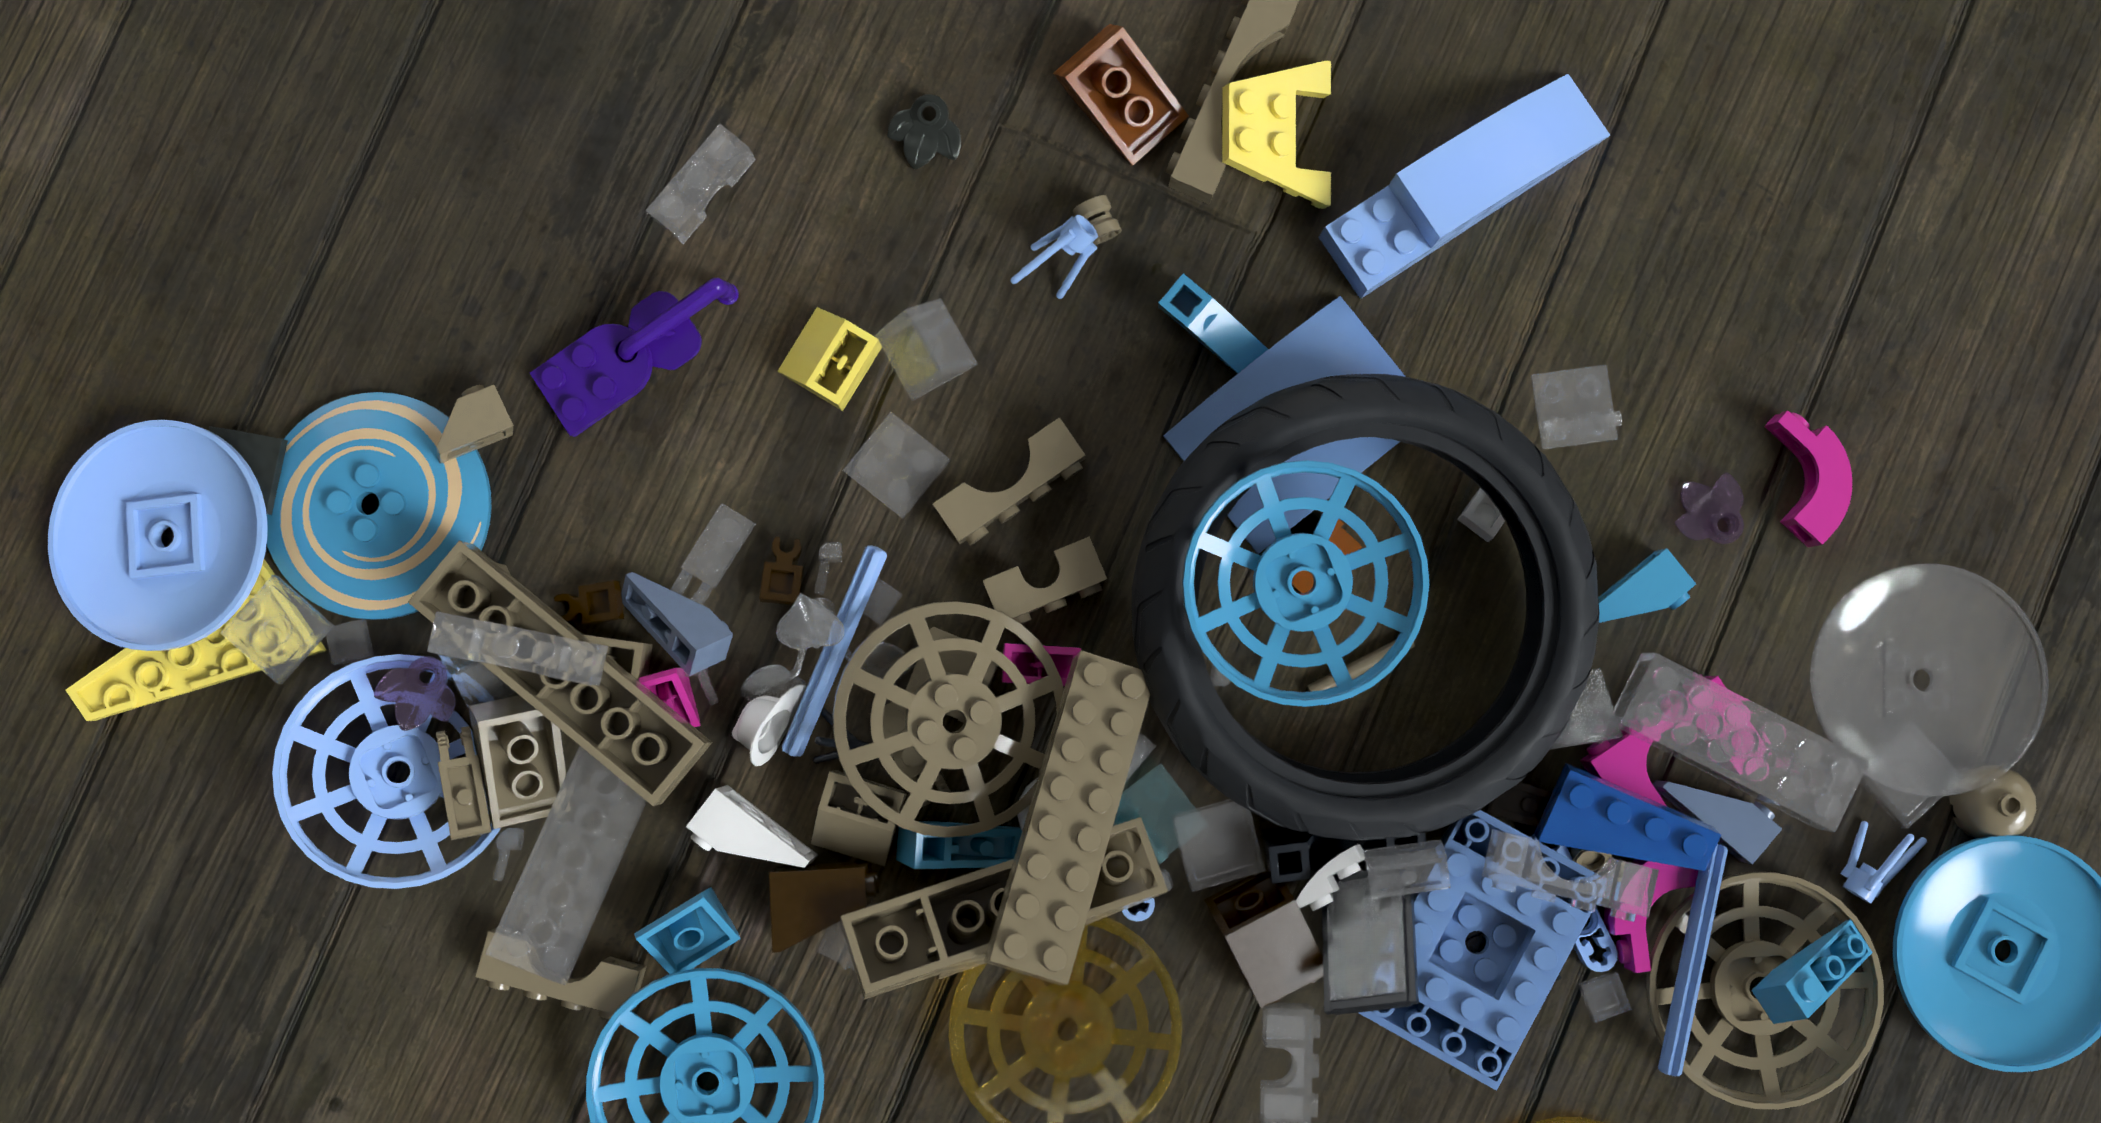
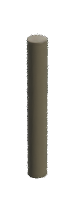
M1396 640L1346 665L1351 678L1354 679L1364 674L1378 663ZM1414 642L1411 645L1410 649L1415 647ZM1331 673L1307 685L1309 692L1336 687Z

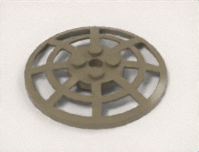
M959 601L933 602L910 608L891 617L873 630L857 647L843 670L836 690L832 714L833 738L839 761L849 782L861 798L879 815L901 828L922 835L945 838L970 836L991 830L1014 818L1031 803L1036 783L1023 798L996 816L994 815L988 795L1005 785L1020 769L1023 762L1041 769L1045 754L1030 748L1035 730L1033 699L1053 691L1056 711H1058L1064 691L1061 677L1051 656L1040 641L1022 624L1002 612L979 604ZM944 614H963L981 617L990 622L982 642L963 638L933 640L925 618ZM910 624L918 647L911 649L900 657L886 672L883 679L860 669L866 658L884 639L896 630ZM1004 628L1016 634L1032 649L1043 664L1048 676L1030 684L1026 683L1025 678L1015 664L1004 654L996 650ZM961 650L976 653V656L968 674L965 675L961 673H946L938 652ZM923 658L930 679L924 682L914 694L894 685L908 667ZM991 661L1007 673L1016 687L1015 690L995 697L991 690L982 683ZM854 683L875 693L870 715L873 742L849 749L846 732V712L849 694ZM888 699L907 708L905 716L906 731L885 738L883 733V714L885 703ZM1022 704L1024 724L1019 743L1000 734L1002 725L1001 713ZM951 710H959L964 716L963 726L955 732H949L943 726V718ZM913 746L916 752L926 760L916 782L900 770L892 759L891 753ZM992 749L1013 757L1000 774L984 784L978 762L984 759ZM879 758L882 766L891 778L902 788L910 792L900 813L889 808L873 794L861 778L855 765ZM941 768L963 769L969 790L945 792L931 788ZM925 799L944 804L973 801L980 822L946 827L925 824L914 819Z
M1746 872L1729 875L1722 878L1720 890L1742 884V907L1733 908L1714 917L1711 935L1724 925L1742 919L1743 941L1725 950L1710 937L1707 955L1715 961L1711 972L1710 982L1700 983L1697 1000L1712 998V1002L1721 1017L1709 1034H1707L1694 1013L1691 1032L1701 1043V1046L1690 1063L1686 1060L1684 1061L1682 1073L1711 1095L1735 1105L1753 1109L1775 1110L1801 1106L1825 1096L1843 1084L1856 1071L1870 1051L1880 1027L1884 1005V984L1879 958L1870 936L1858 918L1841 900L1822 887L1798 877L1775 872ZM1759 883H1772L1793 888L1809 895L1820 904L1804 919L1783 909L1759 906ZM1694 893L1688 896L1672 912L1660 930L1650 954L1651 971L1647 972L1646 999L1651 1023L1661 1045H1663L1666 1029L1662 1022L1658 1005L1671 1004L1675 986L1657 989V971L1660 956L1668 936L1675 926L1684 935L1686 934L1689 919L1686 913L1691 909ZM1832 915L1841 923L1851 919L1873 952L1862 963L1863 972H1853L1825 1001L1824 1009L1816 1025L1808 1019L1773 1024L1757 998H1754L1750 993V983L1756 977L1765 978L1774 968L1794 956L1796 951L1807 940L1812 944L1822 936L1816 930ZM1759 917L1781 921L1793 927L1794 930L1780 945L1760 940ZM1865 988L1862 1020L1853 1042L1846 1050L1827 1035L1838 1013L1840 989ZM1792 1026L1805 1037L1801 1043L1792 1049L1778 1055H1773L1770 1035L1779 1033ZM1735 1027L1743 1032L1753 1034L1757 1057L1737 1054L1725 1049L1721 1045ZM1816 1047L1837 1062L1827 1073L1812 1083L1781 1093L1776 1068L1785 1067L1801 1060ZM1714 1055L1737 1067L1759 1070L1764 1094H1749L1731 1090L1709 1080L1703 1073Z

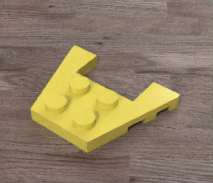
M1331 61L1317 62L1231 82L1222 87V162L1260 181L1265 182L1268 180L1282 187L1283 192L1294 197L1301 196L1312 201L1311 205L1317 208L1324 209L1331 206V172L1296 168V95L1325 98L1331 95Z

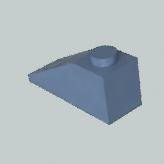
M636 573L626 574L621 593L623 605L689 676L726 659L733 633L727 624L721 621L709 608Z
M1655 780L1652 784L1661 795L1683 814L1713 826L1721 834L1718 844L1727 847L1728 852L1740 862L1753 864L1782 830L1773 821L1775 817L1773 812L1757 801L1753 804L1667 781Z

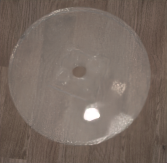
M1914 564L1893 568L1863 581L1848 592L1826 618L1817 637L1811 660L1810 680L1813 703L1818 720L1829 741L1843 759L1855 770L1868 779L1898 792L1930 797L1950 796L1975 790L1994 781L2013 767L2025 754L2034 741L2045 715L2049 688L2048 667L2040 638L2033 624L2020 606L2001 588L1975 573L1957 567L1939 564ZM1919 669L1926 671L1930 677V684L1924 691L1917 689L1913 683V676Z

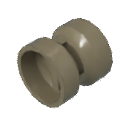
M1106 195L1091 198L1073 209L1074 216H1083L1095 228L1098 234V238L1093 241L1095 245L1112 239L1122 231L1118 220L1111 216V204Z

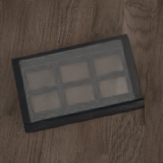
M1384 867L1358 871L1341 880L1338 875H1333L1340 890L1331 893L1333 902L1322 907L1324 1012L1327 1015H1342L1409 1007L1413 1004H1419L1412 867Z

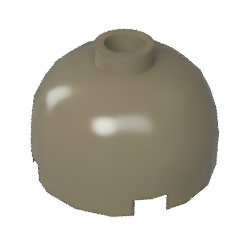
M1984 765L1964 771L1954 782L1949 796L1950 805H1953L1956 816L1953 817L1956 825L1968 836L1976 839L1986 836H2020L2030 827L2036 813V796L2030 783L2018 772L1999 765Z

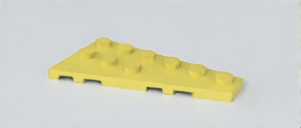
M264 559L256 583L249 596L237 612L219 629L207 637L181 648L165 651L125 648L68 687L66 692L86 721H96L327 650Z

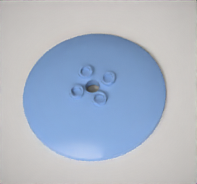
M150 420L134 423L116 430L95 443L75 463L62 483L53 505L48 529V555L52 577L63 602L72 615L90 632L107 642L120 647L145 651H165L190 645L207 637L225 624L242 606L255 585L262 568L267 544V514L262 491L254 473L244 458L232 445L209 430L173 420ZM168 527H171L174 538L172 543L165 547L161 539L162 534Z

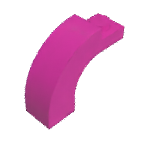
M1787 410L1774 415L1764 427L1798 458L1802 465L1805 477L1803 493L1796 505L1780 522L1809 548L1823 545L1844 519L1852 495V471L1842 443L1827 425L1810 431L1809 423L1802 416Z
M1635 859L1619 874L1606 900L1604 924L1610 934L1620 935L1621 940H1617L1616 950L1620 963H1624V968L1634 973L1651 971L1646 936L1648 912L1653 903L1663 894L1674 889L1695 887L1699 870Z

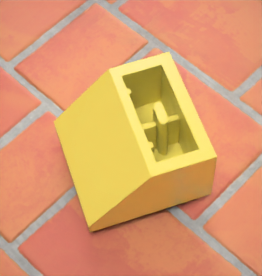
M817 307L777 372L843 411L882 346L876 337L846 319Z

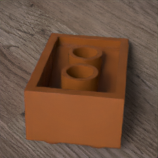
M1107 25L1053 73L1074 102L1132 166L1189 117L1122 26Z

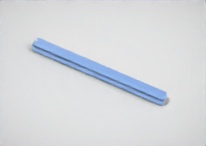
M869 545L865 547L782 744V750L790 756L801 757L808 744L886 560L887 553L879 547Z

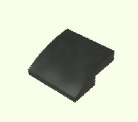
M209 426L210 432L220 436L232 445L250 466L262 491L266 514L272 515L288 440Z

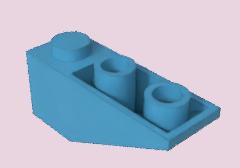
M1184 273L1158 303V308L1237 374L1268 350L1215 299Z
M1851 919L1846 920L1774 968L1751 991L1773 1024L1808 1019L1873 952Z

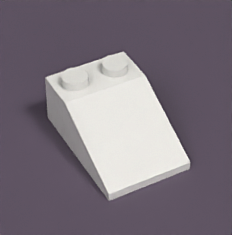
M728 785L715 788L686 826L693 832L691 839L707 851H710L713 847L720 852L804 868L818 856L813 850Z

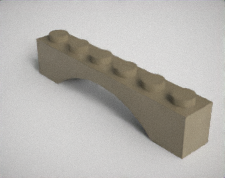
M1300 0L1241 1V4L1247 7L1242 18L1236 16L1233 18L1226 38L1231 39L1227 52L1219 50L1211 68V71L1216 73L1215 79L1211 86L1204 84L1196 102L1197 106L1202 107L1197 119L1189 118L1181 136V139L1186 141L1182 153L1174 151L1165 173L1171 175L1168 187L1210 204L1227 165L1222 162V87L1233 82L1237 73L1254 55L1267 45L1285 36Z

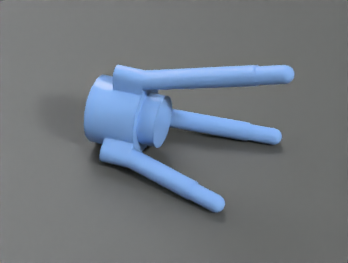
M1081 215L1071 216L1063 225L1031 245V250L1036 251L1057 239L1056 242L1011 278V283H1018L1061 248L1070 255H1074L1076 252L1081 253L1056 294L1058 299H1062L1087 258L1097 250L1093 241L1098 238V234L1093 225Z
M1862 821L1848 862L1840 873L1847 878L1843 887L1871 904L1875 897L1879 896L1883 888L1927 843L1926 838L1921 837L1907 850L1914 840V835L1908 834L1878 870L1865 863L1860 868H1857L1856 865L1868 828V822Z

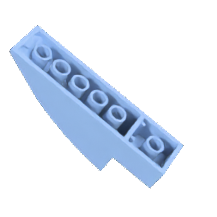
M1566 74L1487 117L1396 173L1387 187L1325 226L1319 239L1361 299L1608 138L1610 134L1569 74Z

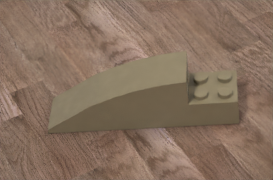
M1141 817L1113 826L1085 925L1168 892ZM1014 859L842 915L840 917V925L864 1000L936 976L937 980L984 964Z

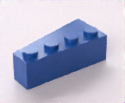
M1567 763L1563 767L1534 832L1538 842L1702 871L1706 870L1721 837V834L1709 824Z

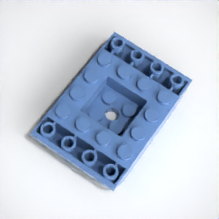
M1481 810L1451 823L1442 835L1413 889L1419 1004H1413L1409 1007L1359 1012V1014L1497 1091L1609 880ZM1393 928L1379 954L1394 952ZM1473 931H1481L1486 937L1484 949L1477 953L1468 951L1465 945L1466 937ZM1394 960L1373 963L1374 994L1396 991ZM1366 981L1361 995H1367Z

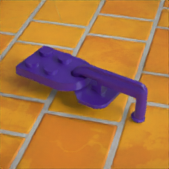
M712 278L680 301L671 293L665 291L654 292L632 308L628 327L619 324H604L595 327L530 372V375L568 434L576 437L637 395L649 381L652 367L676 370L694 358L700 351L702 340L699 331L690 317L716 299L724 305L733 304L738 299V289L725 280Z

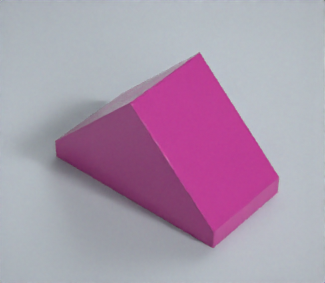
M1004 643L1003 654L1015 664L1027 684L1048 676L1043 664L1028 645ZM1043 646L1051 656L1061 677L1062 684L1065 686L1073 658L1081 651V648ZM1002 670V682L1013 683L1007 673Z
M673 668L639 678L641 684L693 727L701 726L689 676L682 668Z

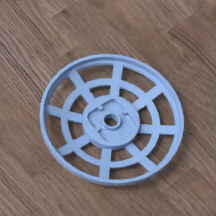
M403 654L375 656L352 663L330 674L314 686L296 705L282 729L276 746L272 775L274 797L281 820L291 838L307 857L327 872L348 882L371 888L401 889L422 886L443 879L465 867L485 850L501 829H493L491 823L492 833L482 834L473 846L458 858L446 864L437 843L450 835L448 822L432 832L424 813L439 797L444 798L438 762H441L438 743L426 733L434 712L449 721L459 734L461 733V727L469 726L456 711L439 701L448 679L461 685L474 695L480 703L495 700L485 687L467 673L445 662L424 656ZM394 668L418 669L433 673L424 695L402 691L375 695L366 674L377 670ZM351 680L360 702L352 705L340 714L328 727L324 735L301 726L309 712L323 697L339 685ZM391 704L419 706L411 726H388L380 707ZM365 713L373 733L367 736L357 748L336 740L350 722ZM471 730L474 752H475V755H477V754H476L475 745H474L473 733H472V730ZM461 738L449 743L450 760L465 754ZM296 741L317 750L312 771L313 790L316 798L292 806L288 795L287 768L289 753L293 742ZM331 755L350 763V784L328 793L325 771L328 756ZM398 761L406 763L410 767L408 779L402 783L391 782L387 777L388 767ZM358 799L367 810L372 812L363 833H358L347 825L337 814L334 807ZM323 813L325 819L336 832L349 842L357 845L347 867L335 862L320 851L304 833L298 821ZM387 818H409L418 839L404 842H385L378 840V837ZM423 850L431 870L419 875L404 877H382L362 873L372 851L402 854Z

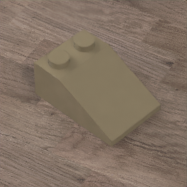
M520 695L470 705L469 713L474 745L479 758L493 829L571 811L560 729Z

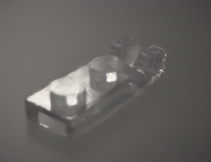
M721 503L680 567L683 570L670 590L683 595L693 575L703 581V583L691 600L703 605L709 597L712 588H716L756 524Z

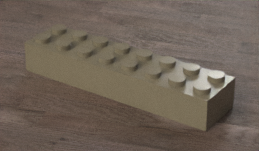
M459 540L408 601L410 605L652 806L662 804L713 743L474 544Z
M1082 650L1073 658L984 959L985 963L1057 985H1068L1150 697V692L1141 669Z

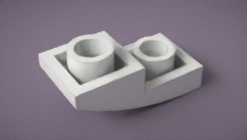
M1360 844L1347 849L1330 860L1309 880L1296 900L1299 908L1310 905L1312 911L1333 902L1330 894L1340 890L1333 875L1337 873L1340 880L1360 871L1361 868L1358 863L1367 859Z

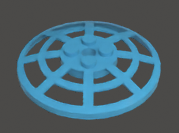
M1309 460L1282 462L1259 469L1238 480L1219 495L1204 513L1191 537L1184 560L1182 579L1184 608L1191 631L1201 650L1216 669L1236 686L1258 698L1282 705L1303 707L1328 705L1352 698L1373 687L1388 675L1408 653L1420 631L1427 609L1429 592L1428 561L1421 537L1410 515L1398 500L1379 483L1354 469L1334 463ZM1306 472L1326 474L1339 478L1329 501L1311 497L1286 498L1279 501L1271 478L1283 474ZM1256 485L1263 508L1255 511L1244 520L1228 542L1207 534L1212 522L1224 507L1244 490ZM1355 485L1368 492L1385 507L1396 521L1402 534L1378 542L1365 522L1352 511L1344 508ZM1309 509L1318 510L1323 513L1313 534H1291L1284 512ZM1268 519L1276 541L1268 546L1261 556L1241 548L1240 545L1247 535L1261 522ZM1338 519L1350 526L1362 539L1366 547L1344 555L1335 544L1330 542L1329 538ZM1201 548L1222 557L1219 564L1217 581L1221 607L1199 617L1195 601L1194 577L1196 560ZM1408 549L1412 561L1413 591L1411 606L1406 617L1384 608L1388 590V572L1385 557ZM1233 562L1254 570V593L1232 601L1230 591V575ZM1369 563L1373 564L1375 578L1372 602L1351 594L1353 586L1351 570ZM1299 571H1308L1314 580L1311 590L1303 594L1296 593L1292 587L1294 575ZM1261 608L1275 622L1267 645L1261 643L1250 634L1239 619L1240 616ZM1344 609L1364 616V620L1354 633L1337 645L1328 625L1336 620ZM1228 622L1230 628L1240 641L1262 657L1254 680L1243 675L1229 664L1213 646L1206 632ZM1377 622L1399 631L1398 638L1383 658L1364 674L1352 680L1342 657L1362 644L1373 631ZM1290 630L1302 632L1313 631L1321 652L1301 655L1285 653L1282 650ZM1277 663L1292 667H1312L1327 664L1336 684V687L1310 692L1285 691L1269 686Z
M696 968L675 972L652 981L632 994L614 1012L602 1029L592 1051L586 1076V1102L590 1123H608L602 1102L623 1098L627 1099V1105L635 1123H651L644 1112L639 1096L661 1093L663 1103L669 1111L668 1116L662 1123H732L739 1117L747 1123H778L786 1107L790 1082H813V1094L809 1112L804 1123H818L824 1100V1068L821 1051L811 1027L801 1012L782 993L766 982L745 973L721 968ZM707 979H723L738 982L760 991L769 999L755 1014L734 1003L709 1000ZM690 980L693 1002L684 1003L668 1010L657 1017L651 1024L632 1012L641 1001L658 990ZM781 1009L792 1018L801 1032L810 1054L811 1065H788L787 1056L780 1040L767 1025ZM710 1012L729 1014L745 1021L746 1024L733 1039L725 1035L712 1033ZM689 1014H694L696 1035L683 1040L679 1044L660 1031L676 1019ZM621 1024L638 1035L639 1038L628 1058L625 1081L601 1086V1070L605 1052L614 1032ZM759 1033L771 1048L777 1066H753V1062L745 1048ZM648 1044L667 1056L660 1076L638 1079L640 1061ZM703 1072H711L717 1076L719 1085L710 1091L703 1090L697 1083V1077ZM778 1082L775 1102L769 1115L765 1117L750 1104L755 1083Z

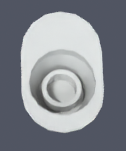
M797 685L791 688L781 698L767 695L756 697L742 710L732 731V736L750 750V761L753 765H763L776 752L784 735L790 728L806 690L805 685Z

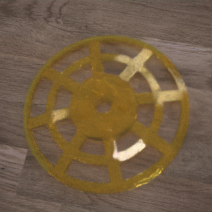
M1108 917L1085 925L1068 985L1051 984L1046 987L1041 979L1012 971L998 988L990 1011L967 1008L971 991L987 963L964 971L955 990L950 1011L949 1042L951 1057L959 1082L970 1102L988 1122L1012 1123L989 1102L1008 1087L1026 1103L1040 1110L1048 1111L1047 1123H1063L1065 1114L1089 1112L1104 1106L1110 1101L1124 1120L1121 1123H1140L1155 1109L1167 1091L1177 1069L1182 1046L1183 1020L1179 997L1169 972L1159 956L1139 935L1125 925ZM1088 925L1104 929L1121 937L1135 947L1143 958L1126 972L1110 958L1093 950L1086 949ZM1085 961L1104 968L1117 981L1099 995L1090 987L1083 985ZM1153 970L1160 979L1168 1000L1171 1034L1149 1032L1147 1009L1141 992L1136 986ZM1022 980L1033 994V998L1027 1004L1023 1016L1003 1013L1010 993L1017 983ZM1127 993L1135 1010L1137 1031L1115 1028L1114 1017L1110 1007ZM1064 1019H1074L1078 1025V1033L1074 1039L1063 1041L1058 1035V1026ZM964 1024L988 1027L989 1052L999 1074L980 1088L973 1078L966 1058ZM1000 1029L1021 1032V1040L1026 1054L1011 1066H1008L1002 1051ZM1113 1044L1133 1046L1135 1049L1129 1065L1116 1081L1103 1062L1109 1055ZM1147 1048L1168 1050L1167 1063L1158 1084L1148 1099L1136 1110L1123 1091L1130 1085L1138 1073L1145 1058ZM1036 1066L1042 1071L1054 1075L1051 1100L1033 1093L1019 1079ZM1091 1073L1103 1090L1099 1095L1089 1099L1067 1102L1070 1078H1077Z

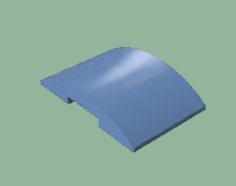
M1339 296L1224 384L1163 437L1184 462L1221 424L1274 392L1319 378L1336 375L1389 374L1406 376L1342 297ZM1376 437L1339 440L1309 449L1285 462L1303 460L1329 462L1354 469L1361 473L1400 441ZM1306 472L1283 474L1271 478L1279 501L1295 497L1327 500L1331 497L1339 478L1326 474ZM1256 485L1252 486L1239 499L1227 515L1236 528L1255 511L1263 508ZM1298 509L1285 511L1284 515L1289 528L1291 529L1314 510ZM1268 519L1256 526L1245 538L1257 554L1276 540Z

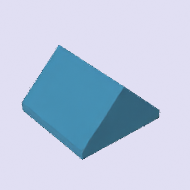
M712 887L634 933L636 940L669 974L690 970L741 939Z

